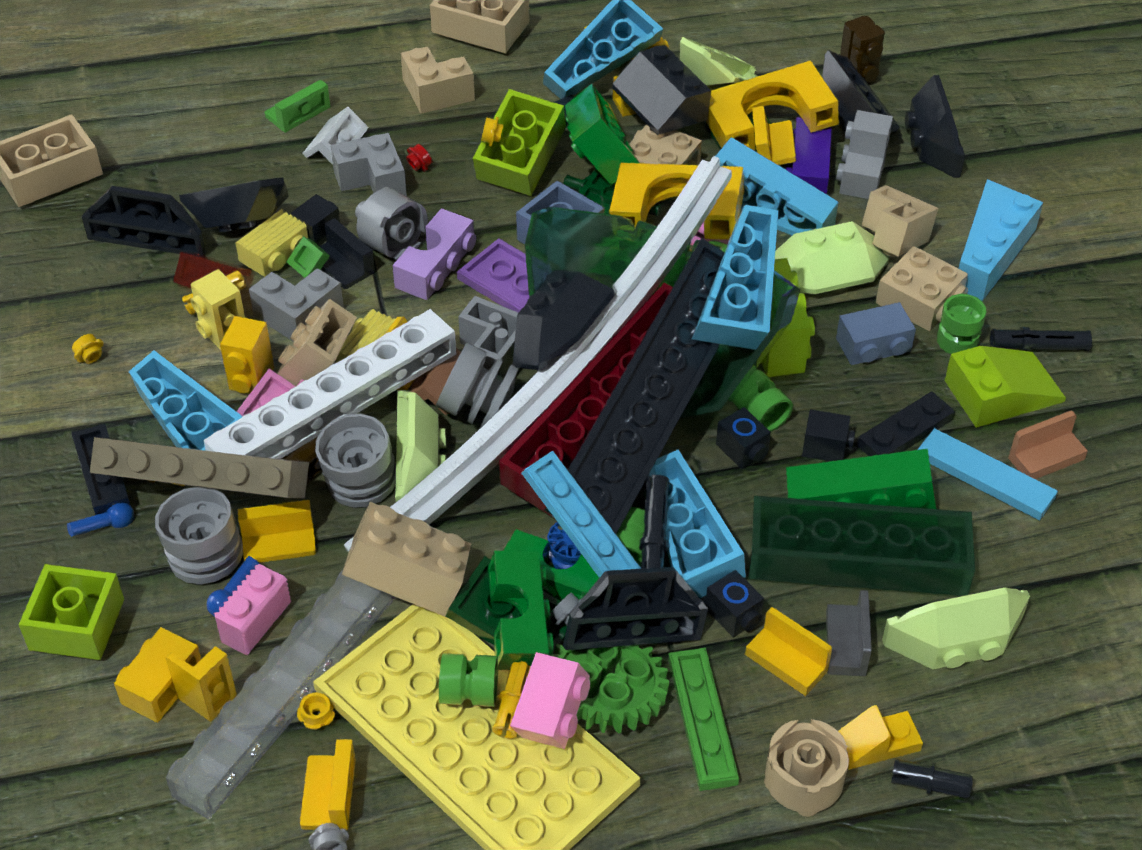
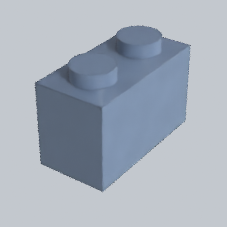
M898 302L841 315L839 317L836 339L849 363L855 365L911 352L916 329L901 303Z

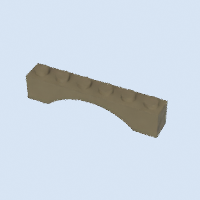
M94 437L90 473L286 498H305L309 462Z

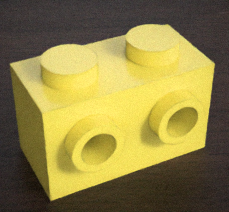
M217 269L191 283L193 293L191 304L198 316L196 327L203 338H209L221 350L220 343L234 317L245 318L240 290Z

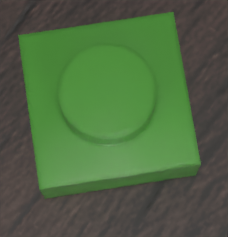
M303 236L286 262L305 278L317 268L321 270L330 255L311 239Z

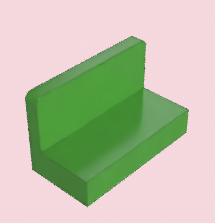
M322 80L311 84L264 112L265 118L286 133L331 108L328 85Z

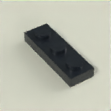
M931 391L860 435L857 446L868 456L904 452L929 436L934 428L938 430L954 420L956 411Z
M105 423L72 432V438L95 515L107 512L112 505L118 503L130 505L122 477L90 473L94 437L110 439Z

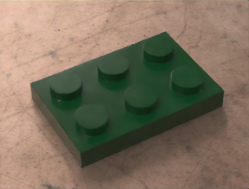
M484 556L448 608L446 617L494 645V633L500 618H518L521 614L511 603L491 601L488 566L491 559ZM543 591V599L549 600L551 612L561 601ZM550 614L549 620L546 621L547 633H552L553 636L552 654H554L556 645L561 644L565 638L567 625L564 622L561 625H557V620Z

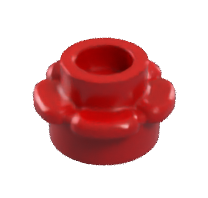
M420 144L407 149L408 156H406V160L415 171L421 168L426 172L428 170L427 167L433 163L426 149Z

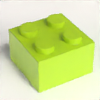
M44 564L19 622V627L28 650L101 660L124 602V596L116 573Z

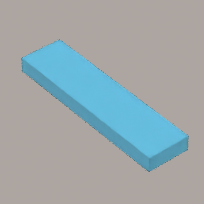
M935 428L918 448V450L928 448L931 465L1039 521L1056 499L1057 490Z
M551 451L521 473L599 578L605 571L641 569L554 451Z

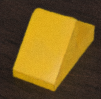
M877 705L871 706L838 730L847 745L848 770L919 752L923 745L908 711L882 717Z

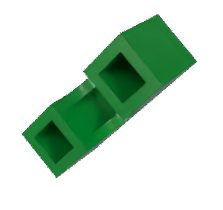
M515 529L503 550L539 551L540 565H544L546 568V584L542 590L560 601L571 592L580 600L599 579L582 554L578 561L570 568L555 569L548 565L549 541Z
M494 550L488 566L491 601L511 603L521 614L518 618H500L494 633L495 656H498V670H510L514 662L521 661L527 662L531 666L536 652L549 656L553 653L552 633H547L546 621L549 620L550 605L548 599H543L542 590L546 584V568L544 565H540L539 551Z

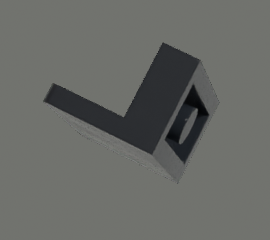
M335 218L326 222L327 242L319 247L330 256L321 270L341 282L343 289H348L374 274L372 249Z

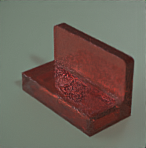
M180 252L173 282L191 288L192 282L217 269L225 276L235 271H239L242 275L251 276L252 270L204 255Z

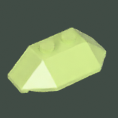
M682 37L680 41V60L711 91L758 77L754 74L756 71L754 66L734 55Z
M853 221L795 233L775 251V259L787 258L791 271H796L799 292L819 294L873 282L884 267L887 266L890 258L882 252V249L872 244L874 235Z
M397 390L396 502L446 460V454L440 455V449H446V428H439L438 414L417 393L406 390Z
M1000 588L933 602L911 610L902 617L894 616L887 619L882 642L885 647L931 669L942 667L956 668L966 662L980 659L984 661L993 660L1004 654L1024 616L1030 595L1027 590L1019 591L1013 588Z

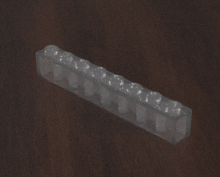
M342 570L329 591L317 598L313 609L308 615L295 623L287 639L270 652L266 663L260 670L247 678L239 694L232 701L225 703L220 710L218 718L211 726L198 734L193 746L184 757L177 759L171 765L165 778L172 798L209 820L297 716L301 700L306 695L316 692L313 681L351 652L394 601L395 596L342 575Z

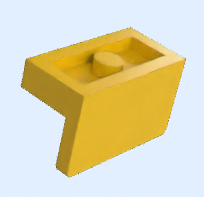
M764 106L752 108L757 153L777 165L795 162L796 153L792 122L787 120L768 124Z
M309 500L238 509L244 561L248 556L261 563L316 554L314 525Z
M771 607L766 612L764 628L746 646L745 655L806 696L828 672L832 647L777 609Z
M215 646L194 667L172 652L166 657L178 699L208 721L212 722L237 697L227 654Z
M336 739L334 756L310 755L308 757L300 816L301 829L316 830L322 824L334 823L340 829L348 830L356 761L352 740Z

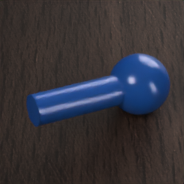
M118 503L112 505L107 512L67 523L69 535L73 537L107 526L123 528L133 522L135 513L131 505Z
M248 556L224 589L216 590L209 595L206 605L208 612L215 617L214 613L220 612L219 607L224 606L223 602L229 601L228 597L233 596L232 591H237V586L242 585L241 581L246 580V575H251L250 570H255V565L260 564L257 560Z

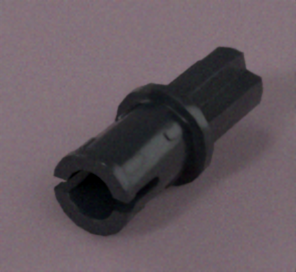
M895 758L891 783L927 790L926 794L936 791L967 798L971 794L973 776L937 768L934 762L929 766Z

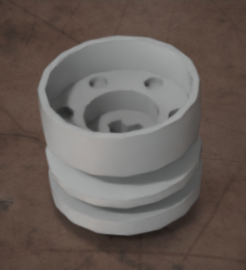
M467 342L447 379L436 407L456 416L462 407L467 404L471 406L468 416L469 423L473 424L479 411L486 414L480 427L482 428L509 401L515 388L516 373L519 368L511 364L504 378L497 374L504 360L499 358L488 370L483 367L487 352Z
M348 414L332 420L322 429L316 439L315 452L328 490L336 501L353 508L368 507L370 502L375 504L381 502L392 493L396 485V462L392 453L389 435L380 421L364 414Z
M187 488L171 495L160 505L155 516V528L164 547L168 564L176 577L186 583L206 584L216 582L228 576L239 565L243 556V542L239 535V529L235 524L231 504L223 493L214 488Z

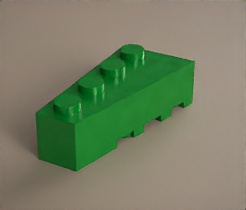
M592 83L565 105L567 114L565 119L569 124L567 128L571 133L569 137L573 142L571 147L581 159L586 156L610 185L617 181L621 163H639L637 157L631 152L633 149L628 141L623 143L625 141L624 136L626 135L619 126V122L610 104Z
M928 448L786 467L788 502L793 522L939 525Z

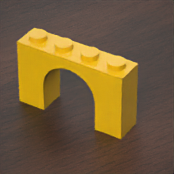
M810 60L712 90L708 120H706L721 148L732 137L750 149L755 150L754 126L747 116L752 112V108L767 105H782L792 108L800 115L812 133L839 124L838 100Z
M621 163L609 210L612 235L643 236L647 214L651 207L663 199L679 196L698 165ZM721 166L732 170V178L704 221L705 239L730 240L741 212L744 194L743 167Z

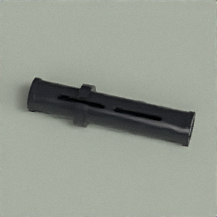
M1020 327L1019 330L992 329L990 331L989 343L990 347L1019 349L1021 351H1029L1030 349L1089 351L1092 346V334L1090 330H1030L1029 327Z
M652 475V477L648 476L646 479L643 537L639 540V550L642 551L641 569L662 568L669 544L665 533L670 479L664 475Z

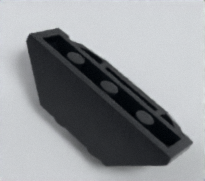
M828 50L825 54L822 78L838 100V119L840 121L838 125L846 132L848 121L854 122L857 110L891 116L862 75L855 69L849 58ZM894 118L892 119L890 133L896 132L899 129V125Z
M933 75L912 98L910 111L905 113V127L910 129L911 147L916 148L920 161L953 178H960L965 153L959 140L958 131L940 76Z
M284 177L182 194L179 197L183 205L205 228L218 226L219 232L237 230L236 223H238L239 229L257 227V220L270 218L289 197Z
M111 186L82 215L88 240L202 258L206 255L202 231L183 205L169 194Z
M554 270L546 277L545 282L535 294L529 297L525 306L517 314L513 355L515 367L541 371L548 365L549 360L560 356L579 341L616 295L612 276L566 270Z
M674 567L605 571L569 614L563 647L565 650L701 640L708 608Z

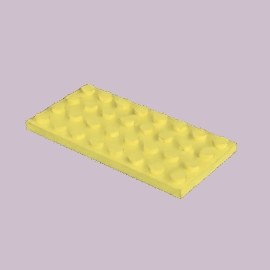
M415 604L408 607L313 681L316 692L326 695L335 710L484 850H570L640 786V777L578 723L575 734L572 738H568L565 749L524 739L518 733L515 738L507 739L505 738L508 727L507 722L501 737L494 734L492 727L495 724L501 703L498 700V695L505 689L510 670H498L495 707L473 706L468 699L462 705L440 704L439 673L443 653L465 654L468 660H472L475 655L495 656V652L471 631L445 616Z

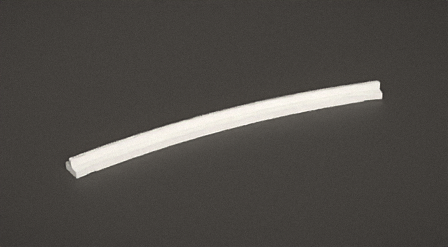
M713 156L710 162L705 160L700 162L656 230L614 284L616 295L580 340L560 356L549 360L548 365L541 371H538L481 429L390 508L411 519H419L427 524H431L499 463V460L647 302L672 269L732 178V170L721 167L720 158ZM354 537L344 544L348 553Z

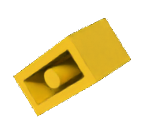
M235 316L220 343L229 390L250 394L267 370L271 369L273 371L275 368L266 322Z
M162 627L152 638L147 639L143 643L139 654L129 666H125L119 672L114 682L122 705L157 723L178 699L166 657L172 652L192 667L201 660L198 645Z

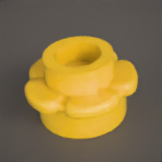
M486 117L481 141L489 143V146H492L493 141L499 142L501 138L503 124L498 123V117L495 119Z
M93 334L81 336L72 345V351L75 353L74 358L79 363L86 362L90 364L97 361L102 356L101 347L104 345L103 341L97 339Z
M318 692L310 693L301 700L297 710V718L300 722L304 723L306 728L317 730L324 725H329L335 717L334 706L326 695ZM316 711L320 712L318 715L313 714Z

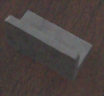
M860 590L857 606L827 604V643L832 647L828 674L866 677L871 655L868 590Z

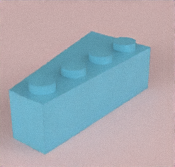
M612 0L544 72L543 84L560 99L572 94L575 95L591 83L596 82L635 57L640 51H644L658 42L663 28L632 0Z
M731 137L715 156L720 158V166L743 167L744 194L741 212L744 205L778 210L777 230L790 235L835 225L838 201Z
M987 179L959 264V269L968 273L965 286L968 288L967 294L975 296L981 301L985 299L1035 232L1043 202Z
M744 205L733 229L692 339L760 350L770 332L778 210Z
M154 350L129 371L139 395L176 447L206 451L204 439L243 417Z
M676 450L658 458L648 476L664 475L670 479L665 533L666 540L669 543L667 555L670 567L676 569L699 598L706 596L707 587L734 570L745 578V559L742 549L680 451Z

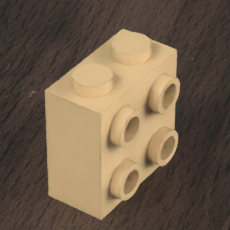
M646 124L642 130L636 132L634 139L630 143L633 149L631 152L637 157L639 163L700 164L702 140L676 130L657 135Z
M913 246L879 281L876 303L880 306L900 302L911 322L931 331L938 322H941V314L946 299L952 295L968 293V288L965 287L968 273Z
M331 299L321 308L315 306L305 320L306 325L301 322L292 333L290 339L294 341L293 345H288L280 355L278 362L282 365L277 374L297 386L301 379L304 381L327 369L336 360L357 317Z

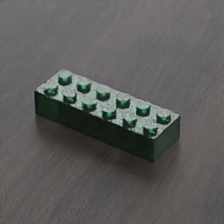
M754 496L750 528L749 579L959 596L969 594L975 573L972 512Z

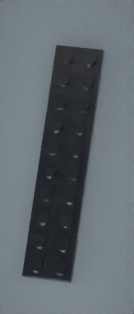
M703 238L694 248L567 469L615 534L619 530L720 345L718 343L692 339L725 253ZM546 507V508L544 509V511H546L547 513L551 514V512H550V511L548 510V508Z

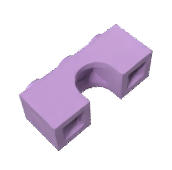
M442 208L425 227L427 250H419L409 246L393 264L395 288L424 300H428L435 290L438 291L442 287L444 279L451 271L457 269L460 260L467 251L470 252L476 243L473 220Z

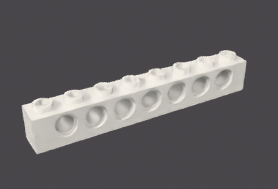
M429 309L419 316L413 317L395 330L384 334L369 345L358 349L343 360L330 365L327 369L310 379L301 382L286 393L273 398L267 404L244 415L241 419L222 430L216 431L204 439L206 451L281 459L318 437L322 429L332 420L348 414H357L456 355L455 331Z

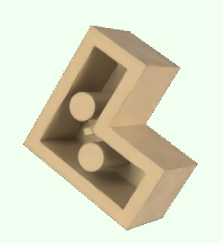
M428 46L401 53L403 81L421 114L475 101L474 75L464 57L452 58L437 63Z
M885 185L870 192L862 226L871 229L872 233L875 234L872 242L874 246L882 249V252L886 255L899 257L907 253L913 246L919 247L929 242L939 208Z

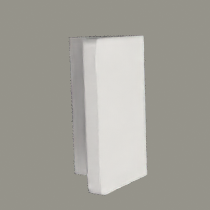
M347 107L326 122L302 154L308 158L319 150L333 165L330 145L360 139L368 127Z

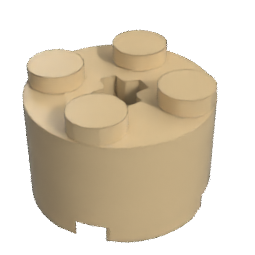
M811 719V723H798V720L782 725L774 733L770 741L764 783L775 800L784 807L797 811L800 815L806 817L814 816L817 812L833 805L842 793L849 763L846 750L847 745L843 736L835 728L819 720Z

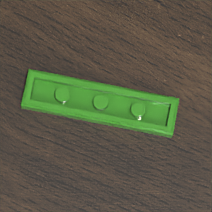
M706 648L670 652L668 661L699 791L738 786L739 777Z

